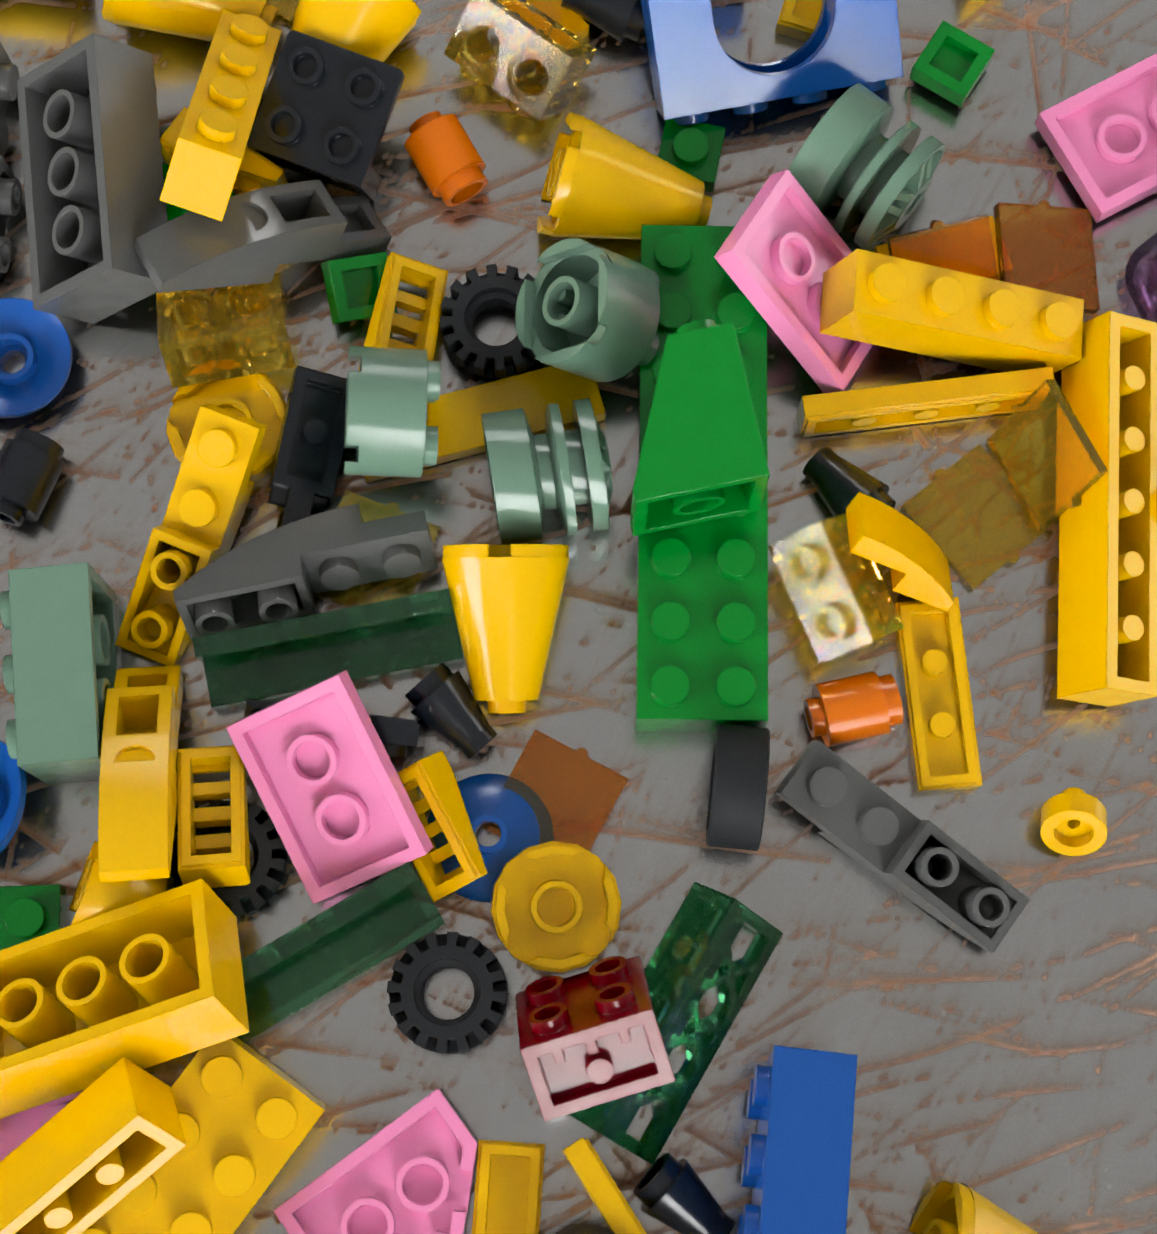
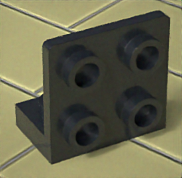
M291 30L287 34L246 146L278 166L316 180H321V182L353 194L365 195L367 199L374 201L383 178L372 168V164L405 75L397 67Z

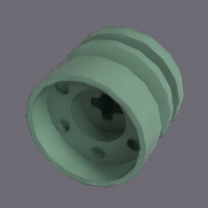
M857 83L837 99L821 118L797 153L789 171L821 212L832 205L839 197L844 199L838 211L834 228L845 234L853 229L863 218L853 242L864 250L871 251L889 233L898 229L918 206L932 183V176L943 158L946 146L931 135L923 140L911 153L921 132L920 126L912 120L898 129L889 139L886 138L884 135L889 127L894 108L861 83Z
M590 398L572 400L574 429L564 430L558 403L547 404L545 433L536 435L532 433L528 417L523 408L481 414L501 545L542 540L544 534V510L557 508L566 534H577L575 505L586 504L588 519L593 532L609 529V506L613 493L610 458L605 433L601 430L594 416Z

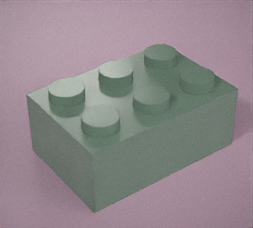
M88 562L8 570L9 590L2 591L0 594L1 620L5 630H11L12 654L5 655L3 658L4 685L8 694H14L15 719H10L6 723L8 754L11 759H17L18 767L48 785L99 780L107 689L114 688L116 670L119 669L118 646L115 645L118 637L115 591Z

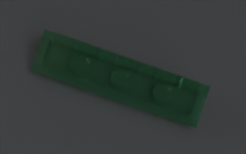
M449 588L192 638L195 657L204 664L211 708L214 710L245 705L247 699L265 701L294 695L347 670L352 682L356 683L437 667L443 662L445 665L464 661Z
M409 861L241 960L250 1032L237 1036L239 1040L248 1044L405 951L413 942L416 944L425 939L424 936L435 933L447 926Z
M694 882L644 969L654 1013L668 1056L673 1048L685 1044L686 1059L679 1072L674 1074L675 1082L569 1115L653 1165L783 933L737 899ZM744 924L757 934L744 957L733 961L731 946ZM718 986L719 1001L711 1015L700 1019L698 1006L707 989ZM652 1102L653 1118L640 1141L628 1135L626 1131L639 1108Z

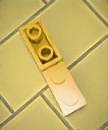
M210 403L200 406L163 522L152 529L115 645L166 666L178 665L190 641V637L174 603L173 591L199 570L230 551L255 482L249 479L267 426Z
M181 665L117 669L114 688L107 689L99 778L98 873L100 882L170 878L177 811L176 758L184 688Z

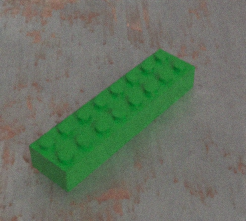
M642 225L640 264L655 271L659 277L661 307L659 324L656 331L659 338L658 351L650 363L639 366L638 463L667 335L677 333V329L686 323L710 319L714 320L716 325L734 322L768 464L767 322L714 258L735 226ZM768 483L760 511L637 536L635 732L715 733L718 724L766 727L768 722Z

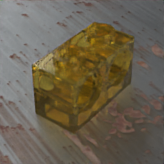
M469 0L444 55L460 65L459 70L465 78L477 85L491 87L508 99V106L515 113L530 120L542 121L565 112L597 49L526 0ZM489 28H492L498 36V53L489 44ZM537 61L541 62L547 70V87L542 85L536 76L535 67Z
M275 272L270 283L156 292L158 343L172 388L296 367L291 317L279 272Z
M846 513L821 520L768 545L819 664H823L904 628L876 563L850 553Z

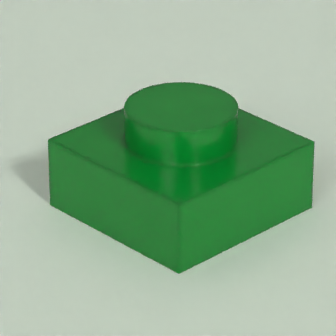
M943 20L913 65L909 78L961 108L991 62L995 49Z
M668 119L665 121L658 157L703 181L705 184L704 191L713 193L726 127L705 123L678 125L675 119Z
M387 252L329 260L321 263L333 325L371 319L387 259ZM395 306L394 313H398L396 306Z
M61 884L0 886V950L66 927L65 886Z

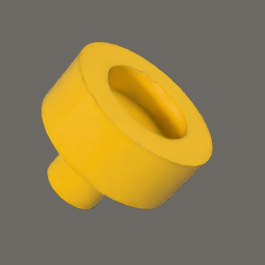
M1077 787L1067 788L1062 793L1049 798L1042 806L1040 820L1041 839L1048 848L1059 854L1082 856L1093 853L1101 848L1107 839L1106 808L1101 801L1094 796L1086 794L1084 790Z

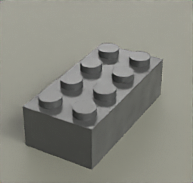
M91 33L16 82L33 309L95 324L158 292L133 247L136 238L167 222V203L160 201L164 178L153 54L102 35Z

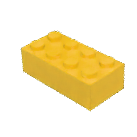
M202 878L0 950V1119L85 1090L122 1057L145 1069L250 1032L237 918Z
M238 1037L200 1049L171 1087L186 1146L82 1234H233L323 1114L325 1103Z

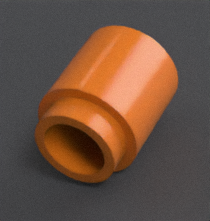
M433 111L423 115L410 126L409 132L411 135L405 141L404 147L434 197L442 198L447 207H453L470 200L486 187L488 180L483 173L486 165L455 114L441 115L439 111Z
M874 671L814 684L812 687V698L803 701L805 719L811 736H822L827 747L888 734L890 726L903 723L901 696L896 681L891 674L878 676Z

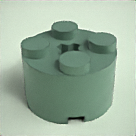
M579 238L564 239L547 248L536 260L544 265L534 281L524 280L517 298L515 323L517 335L523 347L531 349L536 356L535 359L541 363L595 382L617 380L628 374L637 365L644 366L650 363L659 347V338L656 331L659 324L661 306L659 294L660 281L657 273L632 259Z
M349 346L348 361H360V371H349L346 380L344 448H357L356 462H344V475L421 478L423 466L437 464L438 426H426L427 403H435L436 400H439L441 362L428 361L427 350Z

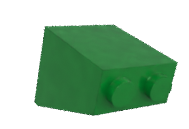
M696 320L680 326L676 331L677 333L667 335L632 490L630 526L633 536L760 511L770 473L734 322L716 325L714 320Z

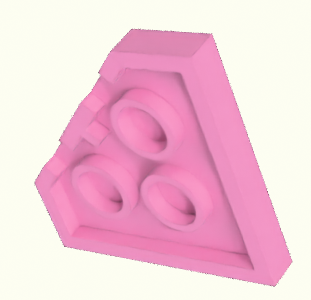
M437 1088L273 1212L288 1234H464L478 1142L441 1089Z

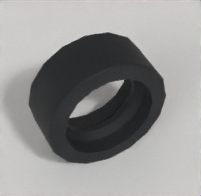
M718 724L716 727L706 827V844L710 847L759 850L764 824L769 772L770 730L768 728Z

